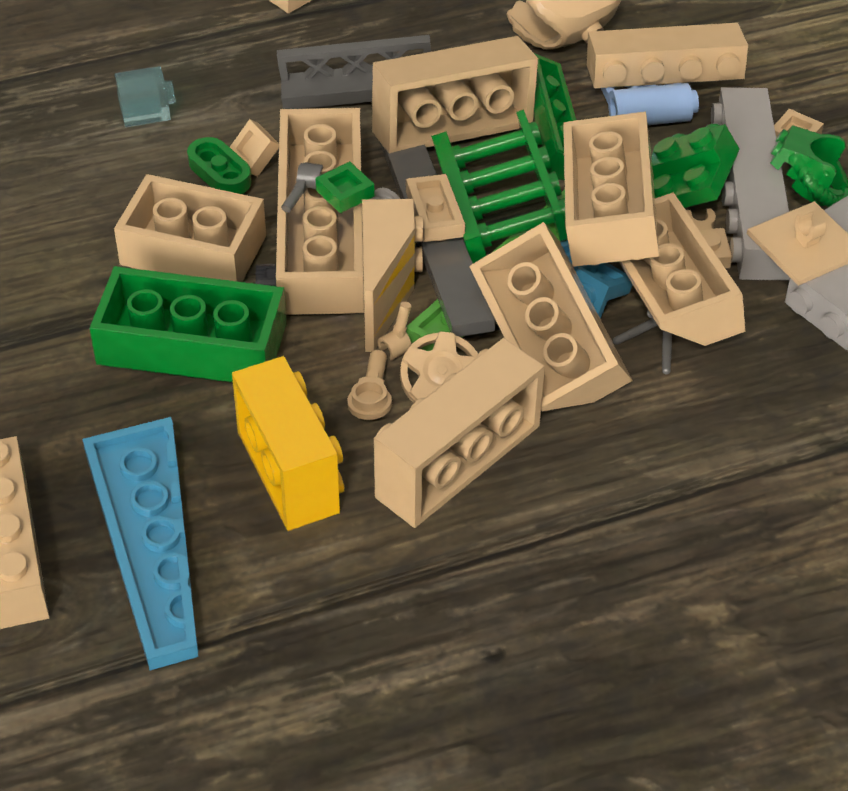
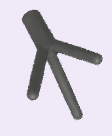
M649 310L647 316L651 319L614 337L613 343L615 345L621 344L658 326ZM663 330L662 372L669 374L671 372L672 333Z

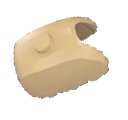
M519 0L512 9L508 10L507 18L513 26V31L526 43L542 49H555L566 47L581 40L588 43V32L603 31V27L615 15L621 0H526V3Z

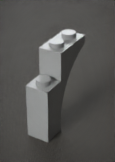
M848 196L824 211L848 233ZM848 264L799 286L790 278L785 303L794 312L803 316L821 330L828 338L834 340L848 351Z

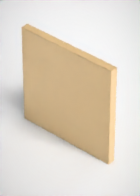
M815 201L747 229V235L798 286L848 264V233Z

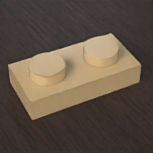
M441 174L406 179V194L408 199H413L414 216H422L423 242L445 241L447 239L463 237V234H465V222L447 175Z

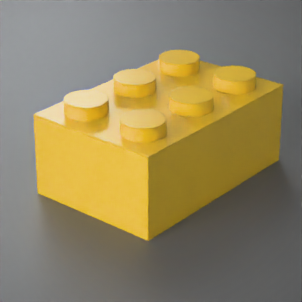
M284 356L232 372L238 434L287 531L339 514V494L344 492L343 480L338 470V464L343 462L342 450L337 438L334 435L328 437L326 434L324 418L318 404L309 403L306 385L299 371L293 372Z

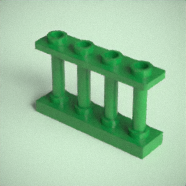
M524 109L516 112L520 130L460 148L459 145L451 146L447 131L431 136L442 174L447 175L465 222L463 240L473 264L486 256L484 248L492 246V241L529 231L543 222L546 225L554 223L560 241L568 239L565 226V198L557 199V196L562 195L555 171L547 172L552 169L545 146L538 148V145L542 144V139L536 121L528 122ZM524 145L528 153L527 156L472 173H468V170L459 171V169L466 168L465 163ZM534 171L538 180L477 199L476 195L468 198L469 194L474 193L473 189L527 172ZM543 196L547 208L486 226L485 222L480 224L476 222L483 219L482 215Z

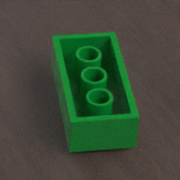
M114 266L90 325L96 364L233 382L232 372L277 357L287 324L284 287Z

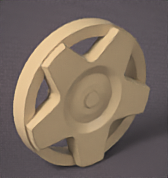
M439 332L419 338L410 345L401 362L400 381L405 394L413 403L420 398H426L438 389L449 375L460 372L473 362L478 354L470 343L454 333ZM435 343L431 351L421 349L426 345ZM456 347L463 350L468 356L458 355ZM408 368L418 375V379L413 387L408 378Z

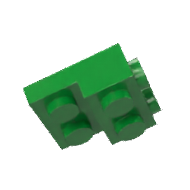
M709 124L688 135L678 133L661 140L655 145L652 153L655 199L674 192L684 208L718 199L740 150L725 124Z

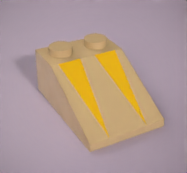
M413 199L362 200L365 352H372L377 348L378 339L386 334L397 317L401 302H407L414 291V272H423L422 247H415V242H423L422 216H414Z

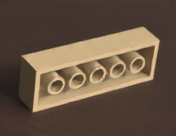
M360 108L280 109L276 286L284 287L286 315L364 313L362 203L339 213L316 189L306 188L305 193L302 194L290 213L283 211L281 208L294 189L298 167L301 163L307 162L323 165L321 174H324L350 161L361 171Z

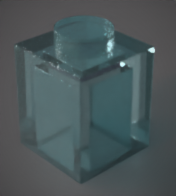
M161 66L115 73L119 106L125 127L171 120L169 104L175 103V94L172 81H164Z

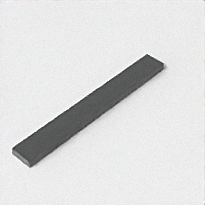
M380 143L400 199H408L406 179L437 175L425 144L389 153ZM463 238L417 242L418 247H422L423 261L450 333L461 337L495 331V318L469 267L473 263Z

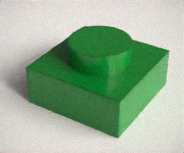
M350 161L315 178L316 191L339 213L362 203V200H369L375 197L374 183Z

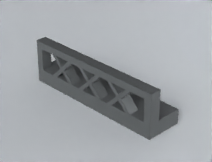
M430 35L277 50L283 109H303L372 102L373 65L363 61L366 56L379 53L386 58L385 60L400 58L407 50L423 49L424 53L431 52ZM341 57L348 62L343 68L332 69L325 64L330 58ZM303 61L310 66L305 72L289 73L287 62Z

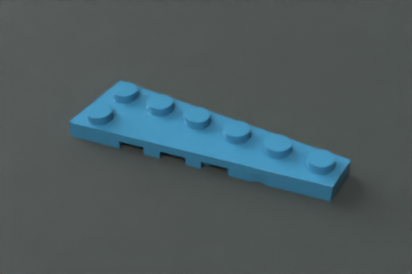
M171 417L82 439L149 670L199 657L175 436Z

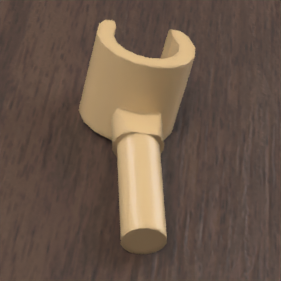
M401 302L393 331L380 337L377 341L381 351L389 349L391 361L405 354L411 345V340L406 333V325L411 310L409 302Z

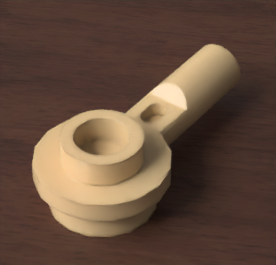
M374 350L370 353L366 377L359 378L358 383L352 387L347 398L348 410L359 419L375 420L384 417L392 407L391 394L388 392L383 380L387 355L381 350Z

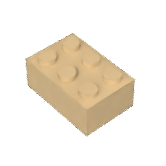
M146 174L114 228L119 263L122 266L141 270L243 282L266 237L264 199Z

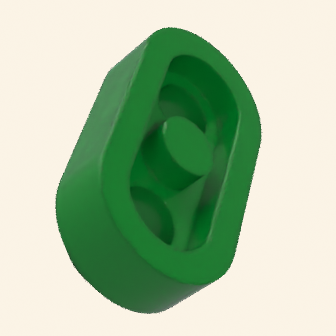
M204 137L193 141L189 145L187 154L190 169L211 188L243 194L250 188L251 170L249 164L222 140Z

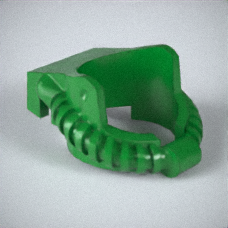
M794 125L788 131L783 129L775 140L777 143L770 152L773 155L770 164L778 170L784 162L790 164L786 175L795 180L791 187L799 195L825 207H830L848 196V179L839 162L846 147L843 138L830 134H819Z

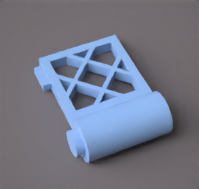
M671 83L659 86H624L629 89L614 90L615 87L601 88L608 103L609 116L646 111L648 125L691 121L693 113H697L699 109L697 91L691 90L688 83Z

